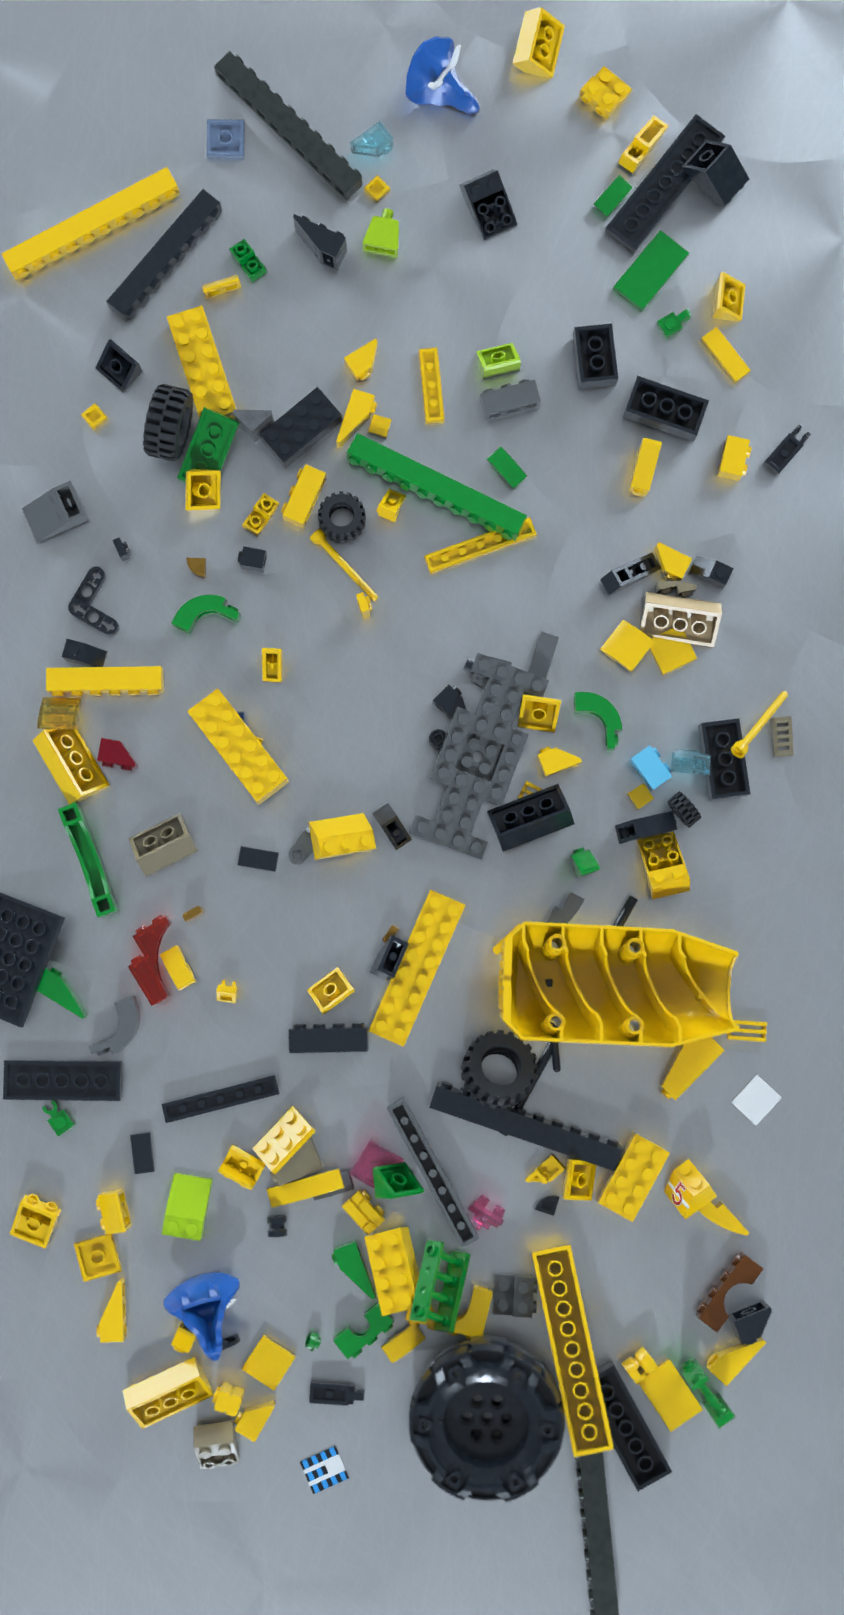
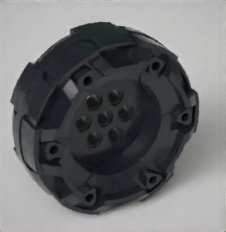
M473 1336L471 1340L452 1345L436 1357L434 1356L423 1370L414 1388L409 1410L410 1440L422 1465L432 1475L431 1481L446 1493L461 1500L467 1497L484 1501L503 1499L505 1502H509L532 1491L539 1485V1479L554 1464L561 1449L565 1428V1412L562 1397L554 1375L548 1366L527 1349L508 1342L507 1338L500 1336ZM475 1394H479L483 1397V1399L480 1401H476L473 1399L472 1396ZM500 1395L503 1399L500 1402H496L492 1397ZM464 1411H469L472 1413V1416L470 1418H466L462 1415V1413ZM484 1412H490L492 1414V1417L487 1419L484 1418L482 1414ZM510 1413L512 1418L504 1419L502 1414ZM479 1429L482 1431V1434L474 1435L472 1430ZM500 1430L502 1434L500 1436H494L492 1434V1431Z

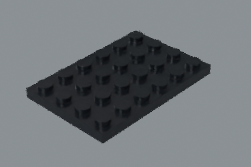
M0 892V1019L18 1027H23L65 917Z

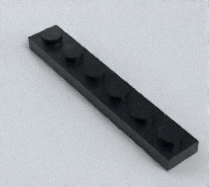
M272 1075L161 1105L165 1122L169 1123L280 1094L276 1076Z

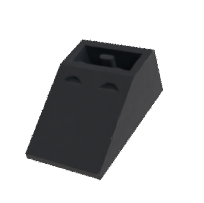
M490 170L459 184L465 202L484 240L518 225L498 170Z
M294 214L295 231L321 264L338 271L347 253L346 237H344V234L336 230L333 232L322 223H313L304 215L298 216Z

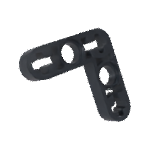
M92 567L71 599L68 610L74 617L108 636H114L119 631L118 622L91 606L106 579V574L102 568ZM100 572L99 574L101 575V578H96L94 581V584L97 585L96 587H94L90 583H87L88 580H90V582H93V573ZM85 587L92 589V594L89 597L82 595V590ZM80 604V607L86 611L85 616L80 611L75 613L73 606ZM91 613H98L99 619L97 622L92 623L89 621ZM102 621L106 622L107 624H111L113 622V626L115 627L114 630L110 629L109 631H107L108 628L105 625L101 624Z

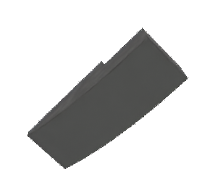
M570 892L562 909L554 906L546 923L567 924L578 912L585 899Z

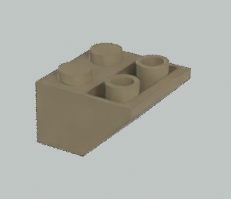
M233 1421L193 1426L194 1450L201 1469H211L222 1465L231 1466L240 1463Z

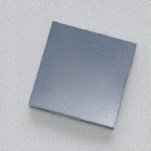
M207 119V158H244L245 121Z

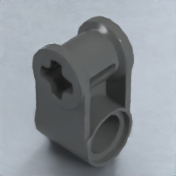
M308 828L300 835L289 851V859L295 865L302 864L313 853L311 835ZM300 851L302 858H301V859L296 858V859L294 860V859H293V858H294L293 853H294V852L298 853V852Z

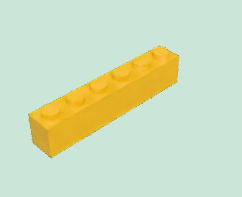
M161 666L46 668V691L52 693V696H63V693H71V696H82L83 693H90L91 696H101L102 693L119 696L121 692H128V695H140V692H147V695H159V692H164V669Z

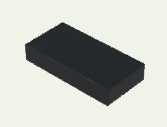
M241 846L237 865L276 872L279 853Z
M151 1132L130 1135L134 1173L154 1172Z

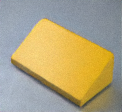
M233 275L202 285L205 298H210L239 289L241 284L238 275Z

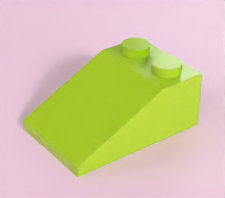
M174 1173L162 1235L201 1241L204 1235L213 1179Z

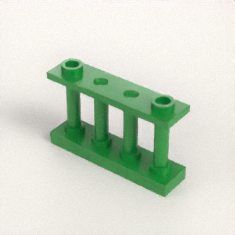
M427 1240L409 1320L427 1322L428 1318L435 1321L434 1330L454 1333L471 1255L466 1252L451 1251V1254L443 1251L444 1242ZM441 1259L449 1262L446 1274L438 1271ZM436 1279L444 1282L442 1294L434 1291ZM432 1299L440 1302L437 1313L429 1310Z
M697 1360L686 1361L682 1365L680 1372L693 1391L699 1388L705 1397L703 1405L720 1429L736 1416L720 1393H712L705 1384L709 1378Z

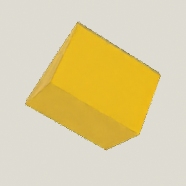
M725 272L720 273L716 282L713 318L742 321L746 284Z
M204 469L186 471L187 511L220 509L221 471Z
M523 694L517 727L555 733L561 700Z
M337 967L307 989V991L324 1015L355 992V989Z
M567 1157L562 1189L563 1199L592 1201L597 1165L577 1158Z

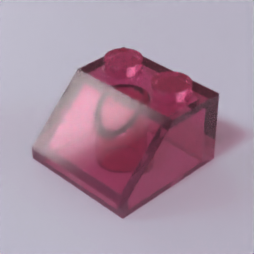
M371 1138L351 1169L350 1175L374 1188V1167L401 1163L404 1159Z

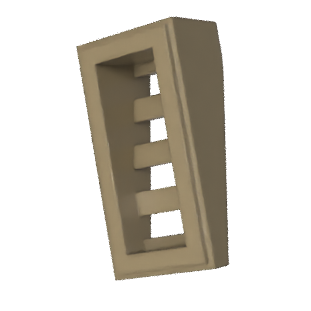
M791 716L771 718L774 757L793 756ZM785 723L786 726L777 727V724ZM786 731L787 734L778 735L777 732ZM778 739H787V742L778 743ZM788 746V750L778 751V747Z

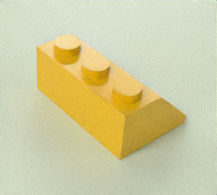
M542 7L525 11L513 64L524 73L553 78L565 25Z
M364 813L308 822L315 860L376 849L373 829Z

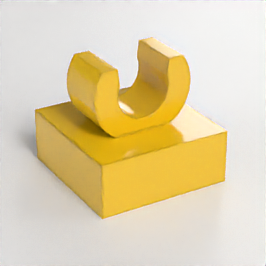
M222 980L221 985L217 986V1001L236 1004L237 987L235 981L232 982V986H225V980Z

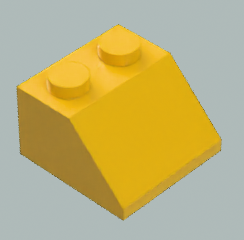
M124 1188L98 1195L96 1206L98 1211L101 1210L102 1218H100L102 1230H105L106 1234L126 1232L132 1224Z

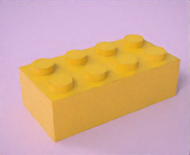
M633 1132L619 1157L615 1171H611L596 1201L633 1222L670 1152Z
M400 1227L365 1236L382 1316L411 1309L419 1271L409 1228Z

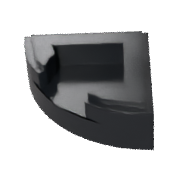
M555 1195L544 1197L538 1202L535 1210L554 1216L560 1197Z
M234 1334L222 1339V1351L240 1342L239 1335Z

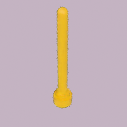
M322 529L316 530L309 539L314 544L321 545L371 600L376 601L378 595L328 543Z
M782 691L744 739L735 742L731 747V751L736 757L743 758L746 755L750 742L787 698L788 693L786 691Z

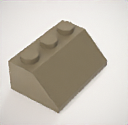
M181 813L129 838L135 859L145 876L155 873L198 851Z

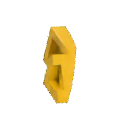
M552 1153L525 1178V1181L547 1184L560 1175L566 1167Z

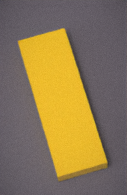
M717 327L701 338L702 342L734 383L750 373L749 367Z

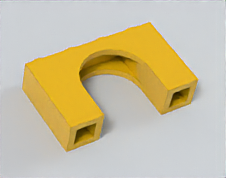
M473 1284L466 1311L457 1317L454 1333L447 1334L457 1336L459 1333L466 1335L465 1338L469 1340L473 1336H482L493 1290ZM430 1305V1309H429V1310L432 1311V1312H435V1311L433 1310L432 1306ZM411 1309L406 1311L405 1320H408L409 1324L414 1326L424 1324L427 1325L428 1329L434 1330L435 1321L428 1318L427 1322L409 1320Z

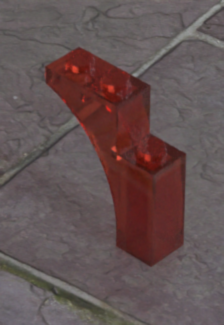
M162 915L152 920L153 924L146 927L143 925L135 930L136 934L132 937L144 957H141V955L131 960L132 964L128 966L151 1006H155L171 996L163 983L158 962L161 940L172 923L168 916L162 917Z

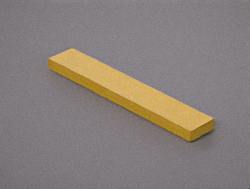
M528 517L516 541L512 539L507 540L500 533L490 531L424 555V559L430 574L532 538L537 536L531 518Z

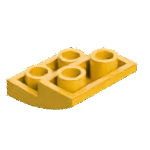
M622 620L599 650L632 672L655 641L627 621Z

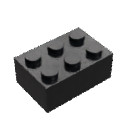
M612 323L574 327L573 343L579 389L616 386L618 370Z

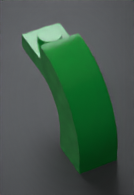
M201 595L183 604L177 611L171 624L191 634L197 621L204 615L219 614L237 623L241 615L234 606L228 605L226 607V598L218 595Z
M575 692L574 714L588 713L598 717L605 728L606 751H613L615 746H618V734H615V732L622 730V723L617 710L607 699L598 694Z

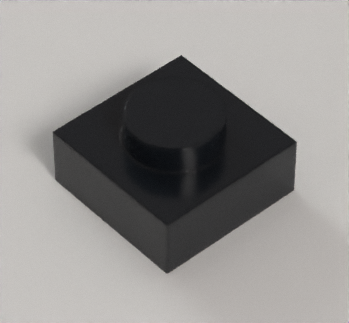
M120 537L113 539L112 541L122 561L129 559L128 552H130L127 542H122Z

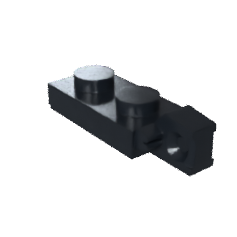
M311 1381L309 1403L348 1406L349 1404H354V1400L364 1401L365 1390H357L355 1385Z

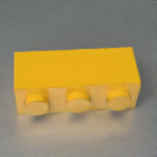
M306 464L303 469L300 468L296 477L298 479L297 484L291 487L289 492L290 499L288 503H284L281 510L283 520L301 528H305L327 479L325 472Z

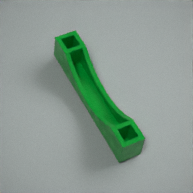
M75 802L59 808L58 812L83 870L97 918H103L119 912L80 804Z

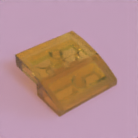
M43 697L38 715L37 729H76L82 705L81 698Z

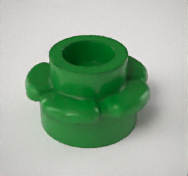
M309 1332L307 1335L305 1348L310 1349L311 1352L314 1351V1348L318 1349L320 1346L321 1337H319L318 1332Z

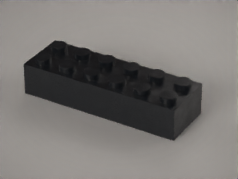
M611 1360L597 1368L611 1437L616 1453L637 1491H640L672 1473V1470Z

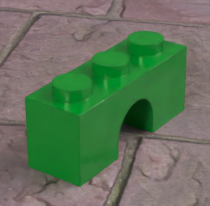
M379 1301L364 1312V1317L370 1325L367 1331L358 1333L348 1325L334 1336L333 1342L347 1360L351 1356L353 1358L357 1357L363 1351L361 1348L366 1344L372 1345L378 1339L377 1335L382 1331L386 1333L393 1327L394 1317L391 1314L382 1316Z

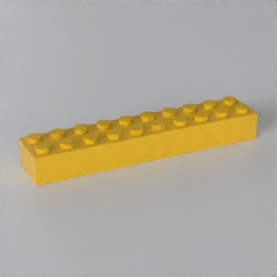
M571 1245L532 1252L573 1455L578 1457L613 1450V1441Z

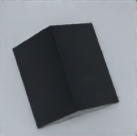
M111 339L108 340L95 367L122 392L126 391L143 372L139 363Z

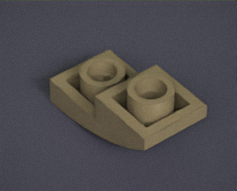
M683 581L657 582L654 586L656 593L666 595L675 590L676 596H682L683 598L693 596V593L697 590V585Z

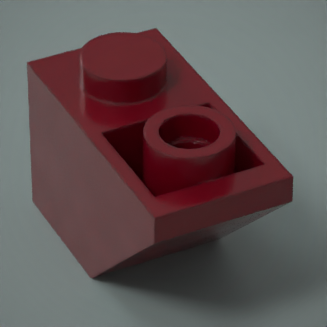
M101 738L97 761L102 763V766L113 768V765L121 766L120 769L132 771V768L138 769V764L121 741Z

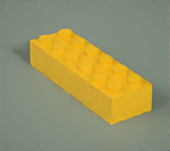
M203 305L167 316L186 379L193 394L199 419L204 407L235 419L233 410L237 409Z
M218 688L187 711L258 805L289 783L288 778Z

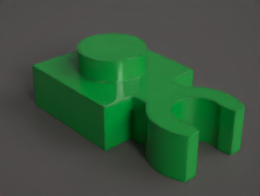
M52 1100V1110H49L46 1105L42 1109L46 1114H50L51 1118L47 1121L56 1135L60 1136L73 1127L75 1123L66 1110L59 1111L57 1101Z

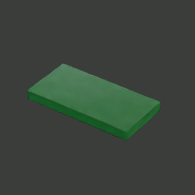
M660 230L614 285L613 289L643 311L688 257L689 252Z
M204 407L177 478L186 482V471L191 469L222 471L240 422Z

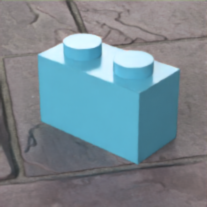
M648 746L629 761L650 791H653L672 777L670 774L672 770L659 759L661 755L655 747Z

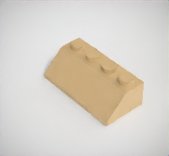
M646 592L642 608L640 631L651 638L658 637L714 647L722 616L721 603ZM674 628L678 632L684 631L687 638L660 634Z

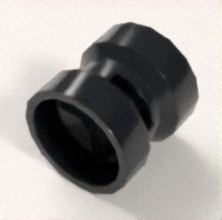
M441 729L431 732L429 744L433 749L441 750L446 732Z
M286 1215L267 1216V1223L270 1227L268 1229V1237L287 1236V1229L284 1227L287 1221Z

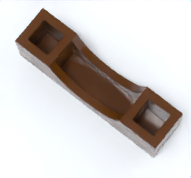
M743 1252L733 1257L731 1260L732 1265L728 1271L724 1270L719 1277L720 1282L717 1286H712L707 1294L709 1297L705 1302L702 1301L696 1309L697 1318L717 1333L729 1318L724 1307L726 1293L737 1284L746 1283L752 1285L763 1271L759 1264Z

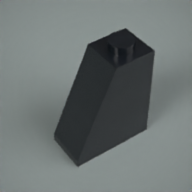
M673 811L633 819L615 825L619 844L677 830V821Z

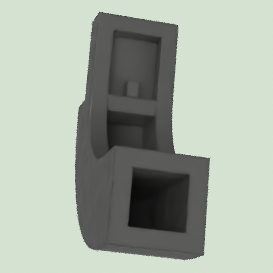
M135 996L114 1003L119 1016V1027L111 1038L90 1046L91 1054L97 1053L98 1056L109 1052V1047L112 1054H115L131 1043L140 1024V1009Z

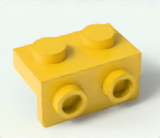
M232 1145L218 1172L224 1177L239 1183L242 1187L252 1190L266 1165L263 1161Z

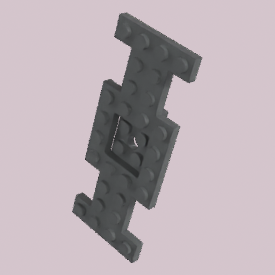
M477 653L470 671L485 676L488 679L475 713L456 707L430 776V779L447 785L434 821L416 815L409 833L481 860L488 842L471 836V832L484 800L502 806L529 734L514 729L511 726L523 694L526 692L537 697H543L549 680ZM476 751H481L483 754V759L480 762H476L473 759V754Z

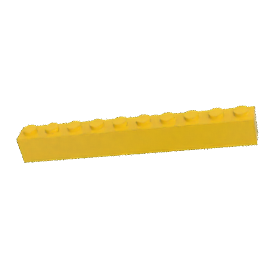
M165 167L1 253L15 280L24 278L29 272L43 268L46 263L60 259L67 252H74L79 246L91 243L96 237L108 234L111 229L125 225L128 220L142 216L147 210L156 209L161 203L175 199L180 194L178 186L168 167Z

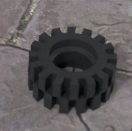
M680 791L667 801L673 813L688 828L702 818L695 805Z

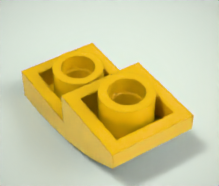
M263 493L253 506V511L243 522L242 527L258 537L280 503Z
M175 945L160 954L169 975L179 991L196 982L191 967L186 963L179 946Z
M410 1324L398 1335L395 1334L384 1343L381 1349L390 1362L394 1363L423 1342L426 1337L418 1326Z

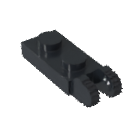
M800 424L791 434L789 433L764 462L778 475L804 446L803 444L811 435V433L807 432L798 441L794 436L801 431L802 426Z

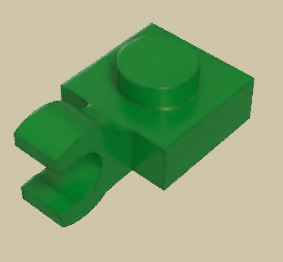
M689 309L682 311L677 316L673 311L659 319L657 325L667 339L683 329L681 324L691 319L690 316L692 314Z

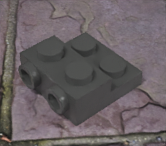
M494 1273L492 1314L532 1318V1313H536L537 1301H533V1293H537L538 1281H534V1276Z

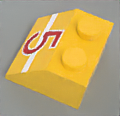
M689 1159L673 1170L664 1190V1193L685 1220L717 1197L709 1183Z

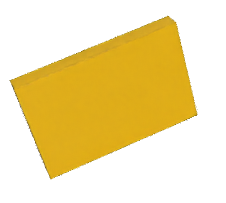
M667 1359L658 1365L659 1368L653 1373L645 1374L646 1378L639 1385L670 1432H672L703 1409L671 1360Z

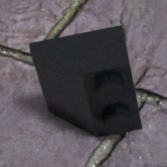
M764 1300L728 1314L735 1336L742 1345L756 1343L757 1339L763 1334L772 1312L771 1307Z

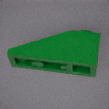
M584 847L574 850L573 855L569 856L576 878L600 870L591 851L584 850Z
M54 967L52 969L46 968L37 991L80 1018H86L88 1014L66 978L61 976L62 972Z
M356 1239L334 1247V1253L331 1254L334 1264L338 1265L340 1270L372 1300L375 1299L376 1293Z

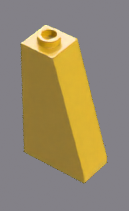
M712 1037L680 1045L660 1083V1086L663 1088L661 1090L662 1094L668 1099L672 1097L676 1100L725 1050Z

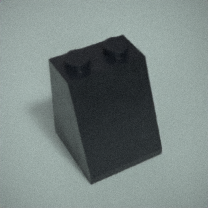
M706 139L682 166L713 203L726 206L749 180L732 146Z

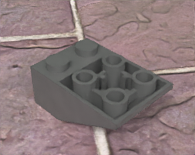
M71 481L52 488L22 508L37 543L89 521Z

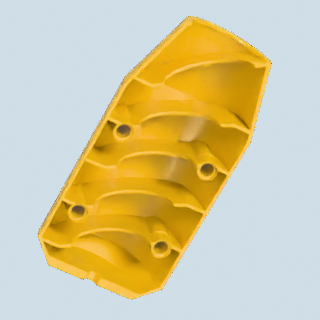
M526 921L503 942L501 950L502 961L499 964L498 979L500 1018L522 1041L675 1047L739 1030V1025H736L733 1020L730 1005L731 975L734 963L738 957V951L674 929ZM551 942H555L558 949L554 948ZM629 946H632V947H633L634 952H632V951L630 950V947H629ZM545 979L553 980L552 987H547ZM550 1021L553 1022L557 1028L553 1027L550 1024Z

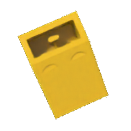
M674 831L637 840L647 884L653 900L690 891V877Z

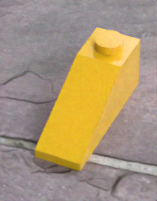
M353 389L336 440L337 447L341 448L370 419L371 413H375L378 402H375V395Z
M121 1278L118 1281L99 1325H97L96 1333L97 1337H100V1343L124 1342L127 1338L125 1278Z
M760 1337L754 1344L742 1345L740 1343L721 1350L709 1357L706 1367L727 1387L766 1342Z

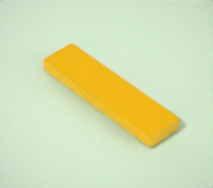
M438 347L419 349L426 424L443 423L445 419Z

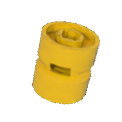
M643 1346L634 1353L635 1357H628L621 1363L636 1384L646 1378V1373L651 1374L659 1368Z

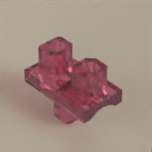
M484 1195L479 1196L468 1207L469 1211L476 1214L472 1217V1220L477 1223L475 1229L478 1231L482 1226L489 1230L491 1225L498 1228L504 1221L502 1218L505 1209L496 1205L492 1212L486 1209V1206L490 1200Z

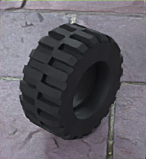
M161 384L155 389L148 406L143 433V449L148 456L174 462L180 459L186 446L191 427L194 400L193 394L188 389Z
M497 1030L496 1033L489 1031L486 1032L485 1036L482 1034L478 1036L475 1042L470 1044L461 1064V1079L465 1081L464 1087L466 1091L470 1090V1096L473 1099L477 1097L480 1100L479 1104L483 1106L485 1103L490 1104L489 1108L495 1109L496 1106H500V1109H506L508 1105L512 1107L517 1105L530 1092L537 1078L538 1064L535 1063L537 1057L535 1053L531 1054L532 1047L530 1044L525 1045L522 1040L514 1037L513 1032L509 1031L508 1034H504V1030ZM493 1054L507 1057L516 1068V1079L507 1085H498L491 1082L482 1071L481 1065L484 1058Z

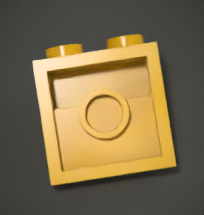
M603 66L581 88L579 96L585 104H590L598 115L608 119L630 95L632 88Z
M34 1194L25 1195L19 1204L10 1235L46 1249L62 1209L57 1208L58 1206L54 1202L45 1203L40 1201L39 1197Z

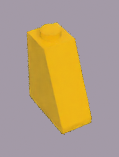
M643 437L629 491L633 492L634 495H648L662 442Z

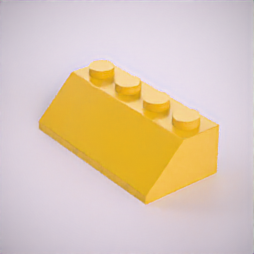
M72 720L45 729L32 740L69 804L82 802L109 786L108 781Z
M195 1357L187 1359L174 1367L168 1368L123 1390L126 1409L142 1429L214 1396L203 1368Z

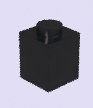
M243 546V551H239L237 562L240 563L241 569L264 573L267 552L266 550Z

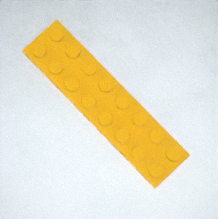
M430 889L407 943L409 944L395 977L391 979L369 1032L404 1047L465 908V904Z

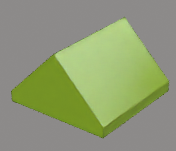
M513 343L476 351L483 380L520 371L521 359Z

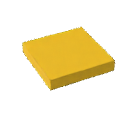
M674 628L660 634L687 638L684 631L678 632ZM658 637L651 638L655 642L650 647V651L662 675L697 659L690 643Z
M105 1234L74 1243L83 1282L122 1271L113 1234Z
M263 1334L241 1369L274 1391L296 1356Z

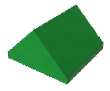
M406 1162L373 1168L375 1198L395 1199L421 1194L425 1191Z

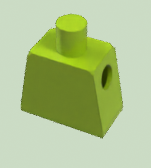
M385 208L383 209L382 217H372L363 240V250L398 257L399 221L393 219V210Z

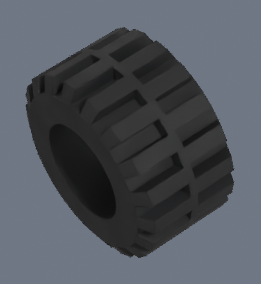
M339 491V494L331 493L332 496H326L324 498L325 501L321 502L320 509H318L319 526L325 536H328L331 541L336 540V543H341V541L348 543V540L352 539L353 541L357 535L360 536L362 529L365 528V509L362 502H359L358 497H353L349 492L347 494H344L343 491ZM344 508L352 512L353 519L348 525L337 526L331 522V515L337 509Z

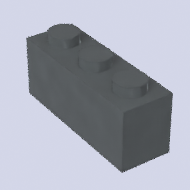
M524 379L515 385L505 384L497 390H484L480 394L479 399L485 421L539 407L541 402L535 379L531 381L530 379Z

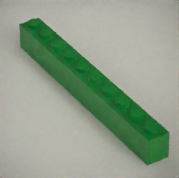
M359 433L356 434L347 450V460L355 466L360 465L369 473H376L388 482L393 481L399 484L402 489L415 492L420 498H428L435 505L450 509L455 515L461 514L467 517L470 522L483 525L488 531L498 532L507 540L512 539L516 541L526 522L527 515Z

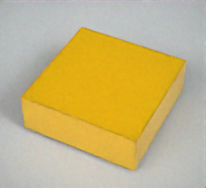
M377 175L364 187V190L378 203L390 191V187Z
M96 403L81 414L93 430L108 419Z
M373 414L368 433L386 439L392 419Z
M644 783L627 794L637 810L654 799Z

